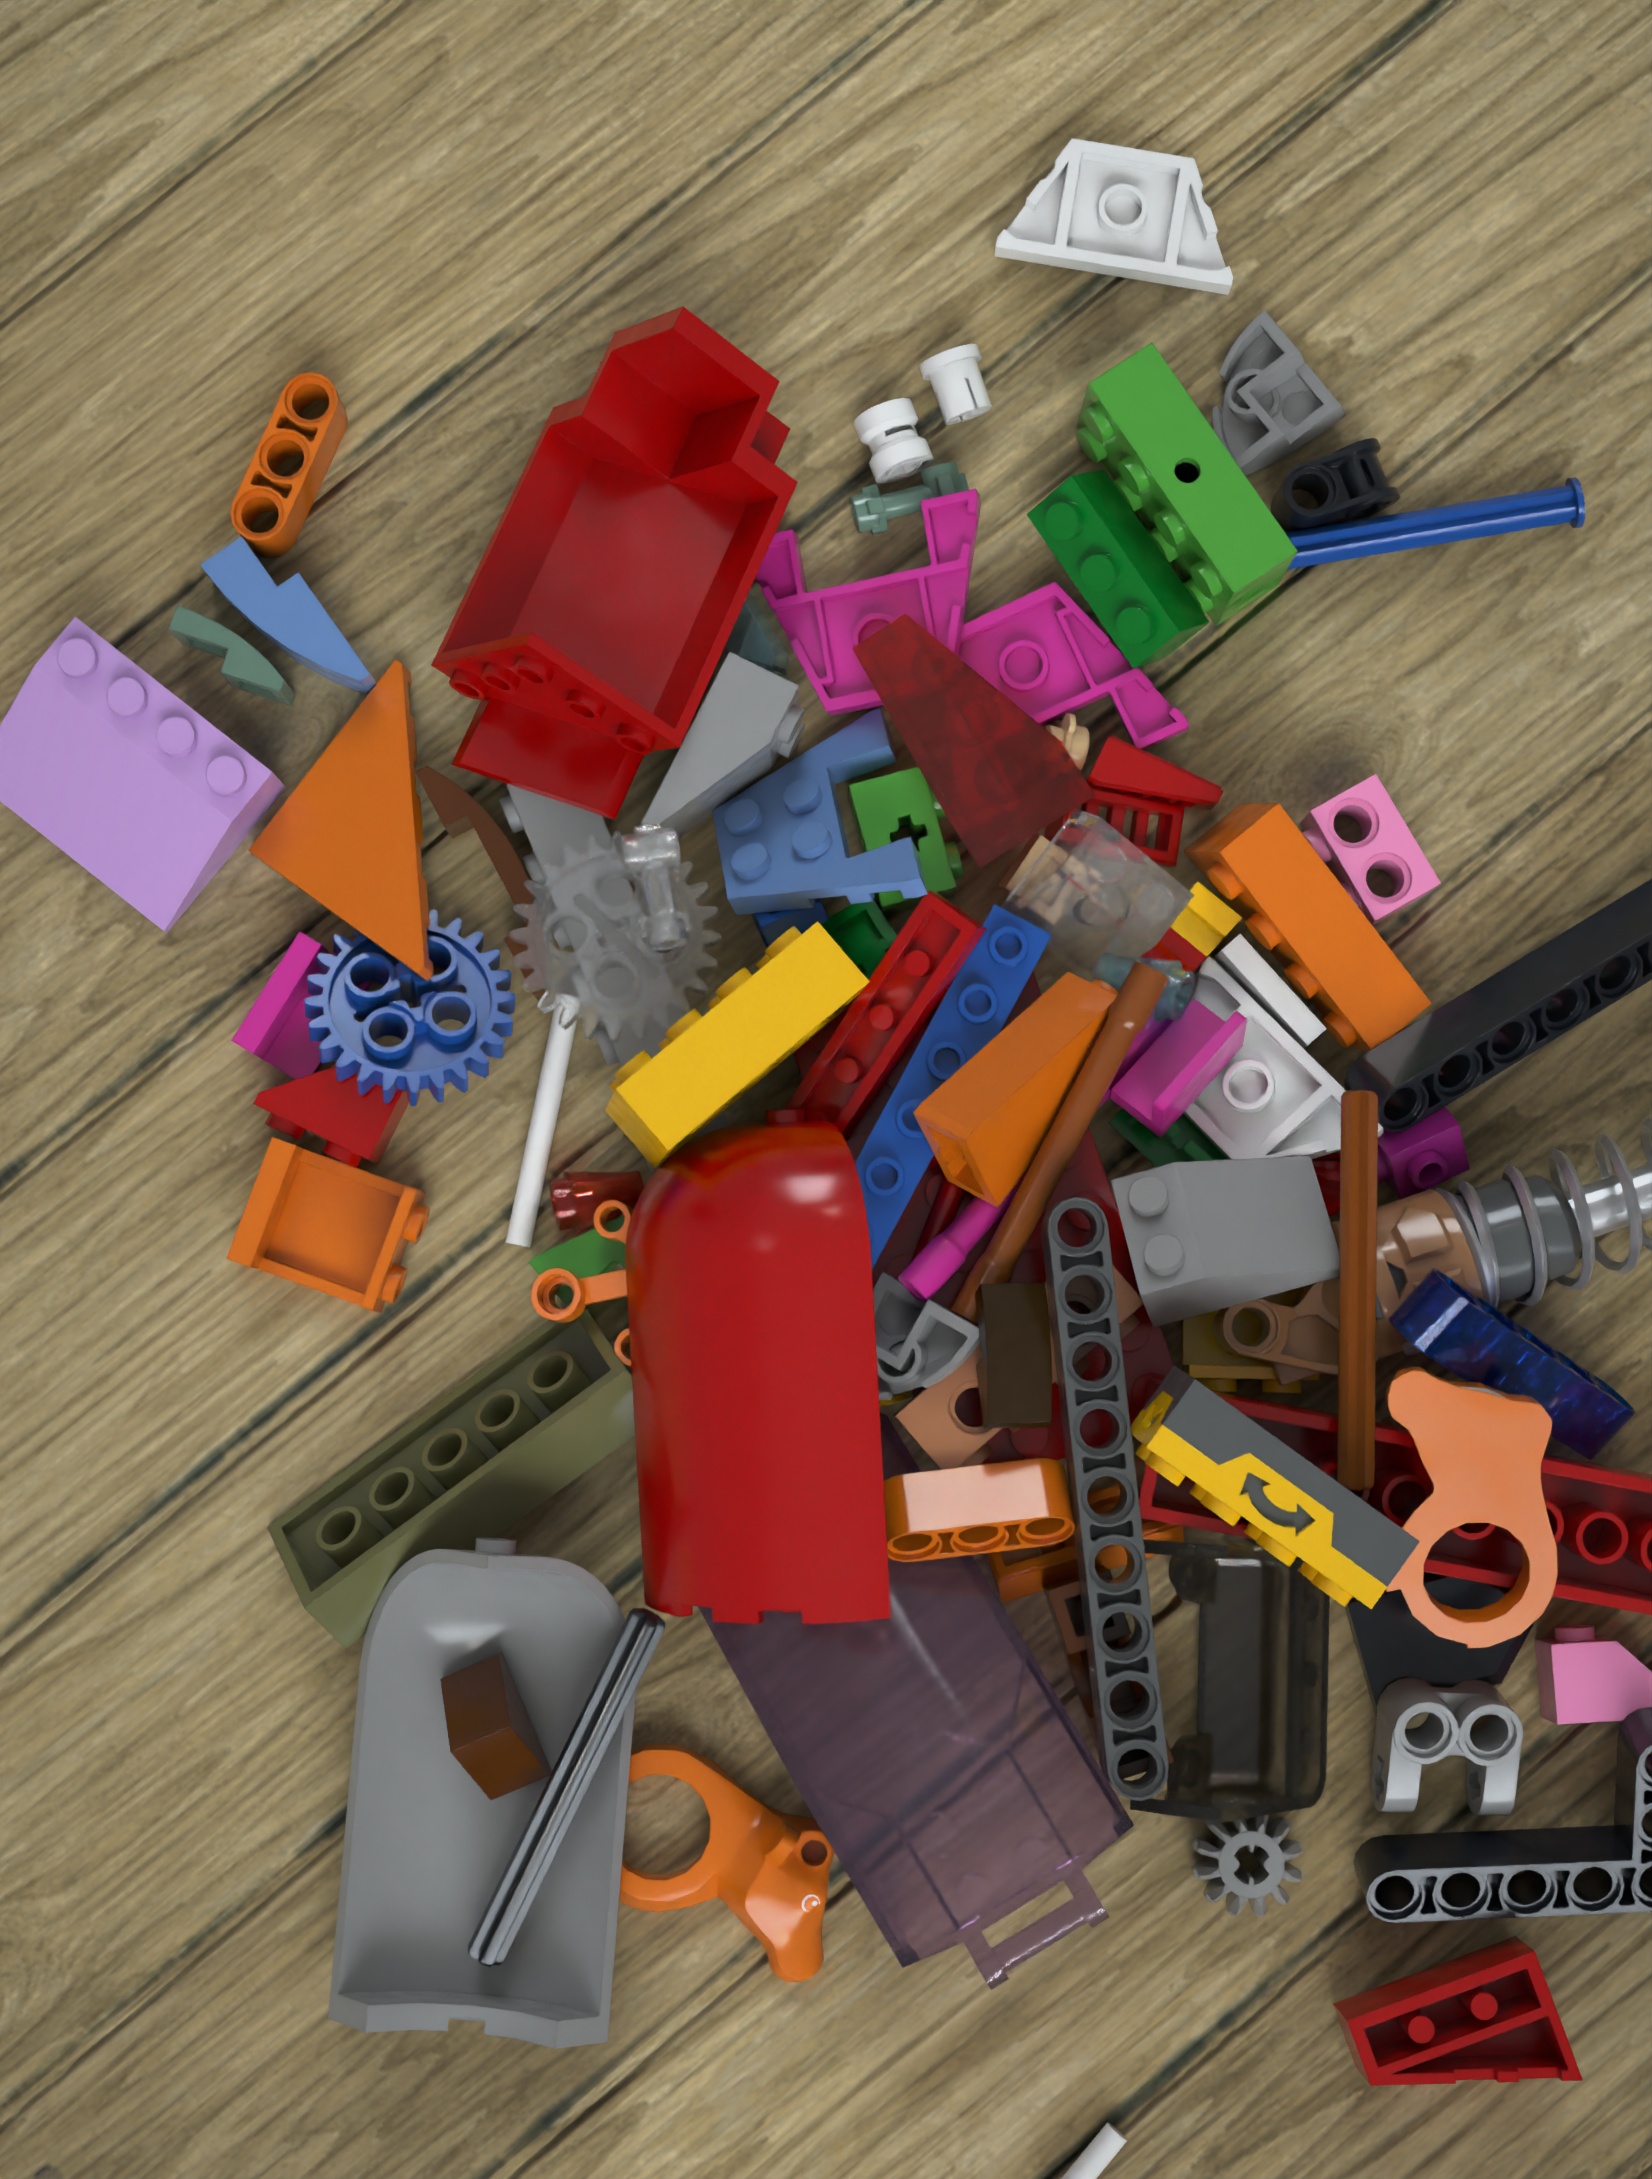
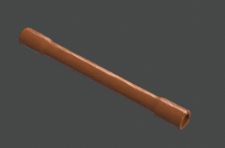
M1135 960L1109 1009L1107 1022L989 1245L985 1252L976 1260L951 1308L956 1313L978 1324L975 1293L980 1284L1009 1283L1012 1279L1013 1268L1136 1035L1144 1029L1170 980L1168 976Z

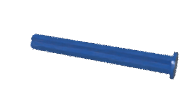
M1573 477L1568 478L1565 486L1285 532L1298 550L1288 569L1568 522L1572 528H1580L1585 520V501L1579 480Z

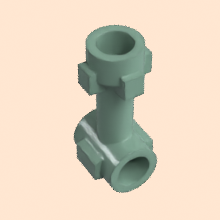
M947 462L922 470L920 472L922 485L880 495L876 484L862 487L860 489L861 494L850 496L851 512L858 533L870 530L872 536L888 531V519L922 511L920 501L969 490L965 473L959 474L956 462Z

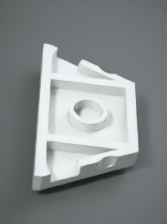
M1074 138L1070 140L1055 160L1054 167L1048 176L1040 180L1027 197L1025 206L1008 229H1003L997 237L994 254L996 257L1226 295L1229 294L1233 281L1230 266H1225L1216 239L1218 229L1211 208L1205 204L1201 193L1203 183L1194 158Z
M1209 956L1202 962L1199 970L1200 978L1191 1001L1195 998L1225 1022L1235 1011H1238L1247 1018L1243 1047L1183 1114L1229 1160L1311 1156V1159L1340 1151L1341 1096L1346 1090ZM1378 1123L1379 1138L1383 1134V1127Z

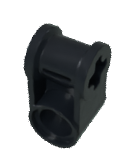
M1369 438L1357 441L1332 454L1301 463L1291 469L1275 493L1271 504V513L1284 532L1361 519L1378 513L1400 499L1399 492L1396 487H1389L1377 457V453L1381 449L1378 439ZM1301 489L1308 491L1317 501L1318 508L1309 510L1296 504L1292 497V490Z

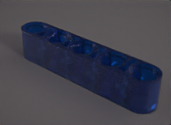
M1436 1268L1431 1269L1388 1318L1392 1326L1412 1345L1467 1382L1482 1383L1507 1394L1533 1397L1543 1406L1552 1419L1550 1435L1589 1460H1593L1636 1414L1634 1408L1599 1377Z

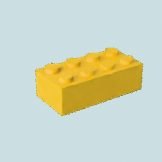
M818 921L803 934L795 926L788 929L765 950L766 955L756 964L759 968L756 973L752 975L746 967L740 969L715 991L717 996L707 1005L711 1009L702 1017L695 1008L692 1009L666 1031L665 1035L667 1037L658 1045L662 1051L651 1058L643 1050L614 1075L616 1079L609 1085L613 1094L605 1111L654 1169L660 1166L670 1155L685 1145L848 1008L870 982Z

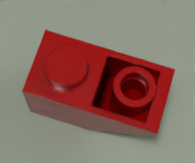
M334 1066L258 1093L253 1104L270 1112L265 1122L266 1125L299 1141L304 1131L308 1130L327 1140L322 1152L357 1168L362 1157L379 1164L409 1104V1100L404 1090L397 1089L389 1104L384 1103L382 1086L377 1084L362 1096L358 1094V1074L355 1073L348 1079L339 1082L336 1079Z

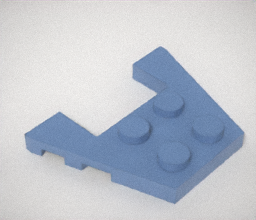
M881 708L868 712L712 811L727 899L736 915L813 908L814 899L847 896L850 904L873 902L874 893L900 890L904 899L917 898L928 894L919 854L911 836L850 857L835 785L897 762L889 726Z

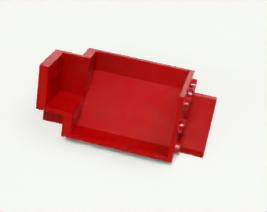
M684 306L615 332L586 395L553 407L431 666L450 677L449 684L454 690L466 697L481 700L451 765L614 820L619 813L644 755H648L653 751L679 748L798 483L775 465L790 431L788 426L767 411L780 381Z

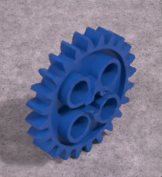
M437 910L429 912L430 926L427 927L428 954L433 965L443 968L445 972L439 975H432L428 981L356 929H354L355 940L353 941L335 934L333 936V952L336 956L319 953L317 955V969L320 974L308 975V994L312 996L305 998L306 1018L313 1019L308 1022L310 1041L321 1042L318 1045L321 1063L337 1060L335 1070L336 1079L339 1082L348 1079L355 1073L358 1074V1094L362 1096L375 1084L382 1086L383 1102L387 1104L394 1098L397 1089L406 1090L411 1106L417 1105L420 1090L428 1088L438 1103L444 1100V1084L451 1082L457 1089L465 1093L468 1091L469 1077L467 1071L470 1070L476 1075L486 1078L489 1075V1059L487 1056L502 1058L505 1041L501 1037L512 1036L513 1017L509 1016V1014L515 1011V994L507 992L511 986L510 970H497L500 967L499 950L494 949L481 953L483 949V933L481 931L473 933L465 939L462 938V919L460 918L453 920L445 929L438 927ZM374 981L384 986L377 991L371 992L357 988L359 984ZM455 990H463L465 994ZM408 1003H412L413 1008H409ZM358 1017L364 1019L365 1021L359 1022L355 1020V1018ZM454 1019L460 1021L465 1026L458 1030L449 1031L440 1028L437 1024L443 1020ZM390 1035L398 1037L403 1041L394 1047H384L374 1042L382 1036Z

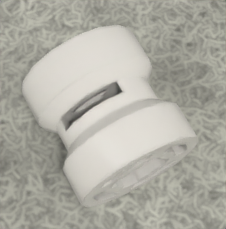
M908 398L893 399L880 403L861 413L854 421L860 441L868 445L871 450L872 457L869 465L877 483L886 484L908 478L925 469L934 459L926 439L919 437L915 425L918 421V416L912 401Z

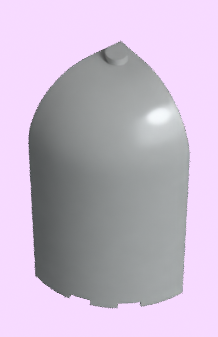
M476 1538L475 1550L434 1549L416 1555L400 1567L389 1580L369 1620L359 1669L328 2019L365 2033L405 2030L448 2031V2021L450 2018L485 2022L484 2035L514 2038L554 2049L608 2042L636 1690L504 1962L499 1966L492 1965L487 1967L468 1954V1944L550 1776L490 1800L450 1752L440 1679L502 1652L544 1754L553 1771L625 1622L624 1615L614 1597L594 1575L580 1566L558 1558L516 1554V1540Z

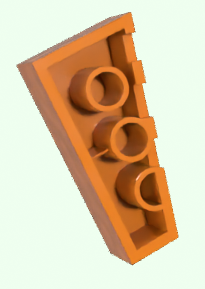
M1279 803L1239 804L1183 851L1232 909L1242 917V920L1256 940L1268 949L1285 969L1283 971L1284 975L1293 988L1305 999H1311L1325 1017L1321 1020L1322 1024L1327 1028L1326 1030L1330 1036L1343 1048L1347 1049L1351 1046L1355 1049L1369 1051L1397 1034L1432 1004Z

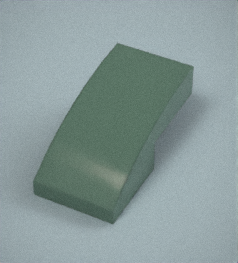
M177 605L169 630L182 645L224 658L220 673L232 687L292 706L295 693L273 665L258 650L223 625L197 612Z

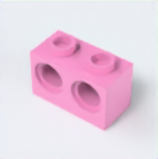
M1376 774L1312 809L1300 822L1305 831L1302 833L1372 925L1424 897L1441 884ZM1339 815H1347L1357 820L1362 829L1361 841L1350 843L1342 840L1334 830V818ZM1380 869L1390 875L1394 883L1392 897H1379L1370 891L1366 883L1368 870Z

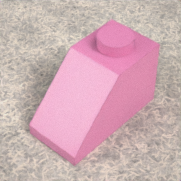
M1594 1625L1554 1627L1555 1638L1535 1639L1542 1718L1557 1725L1623 1721L1627 1715L1637 1709L1652 1707V1672L1616 1640L1595 1635Z

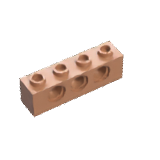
M1113 1266L1120 1336L1122 1340L1140 1323V1320L1133 1313L1143 1305V1301ZM1084 1275L1075 1276L1070 1280L1065 1288L1066 1302L1081 1306L1085 1312L1090 1311L1095 1306L1098 1291L1093 1281ZM1045 1281L1051 1340L1052 1384L1055 1382L1058 1385L1047 1282ZM1091 1341L1081 1344L1073 1354L1072 1365L1079 1377L1092 1365L1085 1357L1097 1345ZM981 1342L969 1358L953 1373L929 1388L924 1387L893 1414L896 1420L940 1470L980 1465L993 1452V1449L986 1442L1002 1429L984 1428L983 1423L978 1426H966L958 1419L955 1412L956 1400L964 1390L969 1388L979 1389L976 1365L982 1357ZM1009 1428V1429L1012 1431V1433H1015V1432L1018 1431L1020 1428Z

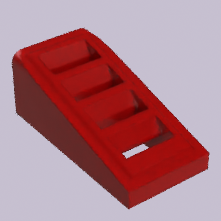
M1113 735L1112 737L1108 736L1085 782L1086 785L1164 800L1169 803L1183 804L1185 807L1200 810H1211L1219 802L1224 792L1221 790L1222 787Z
M1067 781L1052 788L1044 837L1067 852L1172 868L1176 867L1185 805ZM1079 804H1082V805H1081L1079 825H1078V832H1077V833H1074V832H1075L1076 819H1077L1078 805H1079ZM1100 807L1107 808L1103 839L1095 837ZM1125 811L1133 812L1129 844L1121 842ZM1149 815L1159 816L1154 849L1145 847Z

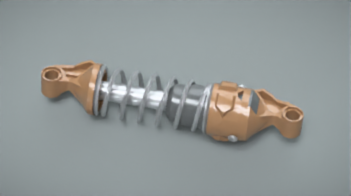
M1646 1117L1640 1130L1642 1146L1648 1164L1629 1170L1624 1155L1616 1141L1600 1132L1594 1147L1602 1180L1582 1186L1569 1157L1562 1151L1553 1148L1548 1160L1552 1182L1538 1175L1524 1178L1521 1171L1507 1164L1503 1171L1502 1179L1476 1188L1460 1179L1456 1188V1195L1437 1187L1436 1190L1430 1189L1377 1207L1376 1361L1404 1351L1407 1355L1420 1353L1429 1346L1431 1341L1478 1326L1482 1321L1486 1323L1493 1317L1497 1305L1515 1300L1521 1304L1533 1307L1541 1300L1549 1280L1555 1279L1559 1284L1567 1288L1580 1291L1588 1284L1591 1278L1595 1259L1605 1268L1615 1273L1627 1275L1632 1271L1638 1262L1642 1244L1652 1252V1238L1642 1227V1221L1652 1218V1119ZM1608 1154H1609V1156H1610V1158H1611V1160H1612V1163H1613V1165H1614V1167H1615V1170H1616V1172H1617V1175H1614V1173H1613V1169H1612V1166H1611V1163H1610ZM1340 1220L1332 1222L1331 1226L1340 1253ZM1627 1226L1630 1230V1251L1628 1258L1620 1263L1605 1254L1594 1237ZM1582 1250L1583 1265L1581 1274L1575 1279L1570 1278L1567 1274L1575 1269ZM1339 1277L1305 1286L1294 1304L1290 1307L1259 1298L1220 1309L1215 1316L1213 1324L1214 1337L1219 1346L1228 1354L1272 1363L1279 1385H1285L1317 1373L1338 1375ZM1242 1309L1253 1311L1258 1315L1262 1324L1261 1336L1251 1346L1242 1345L1232 1333L1231 1325L1233 1318Z

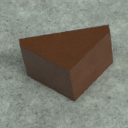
M502 1652L440 1679L450 1752L490 1800H494L551 1775L552 1770Z

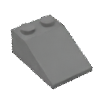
M728 653L641 822L649 848L660 853L712 815L714 809L737 796L769 773L780 754L787 758L791 757L805 728V724L801 722L805 710L800 708L799 685L734 653Z
M1311 1156L1174 1162L1111 1180L1139 1293L1153 1328L1339 1277L1340 1253Z

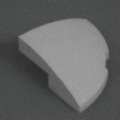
M1265 310L1240 334L1226 356L1219 372L1222 379L1226 382L1221 411L1218 406L1213 407L1214 432L1244 475L1251 474L1287 456L1346 416L1341 404L1305 363L1300 351Z
M882 1272L873 1289L879 1400H891L894 1394L907 1392L921 1386L929 1388L945 1379L960 1367L980 1344V1334L978 1326L932 1299H928L926 1303L921 1302L907 1291L898 1279Z

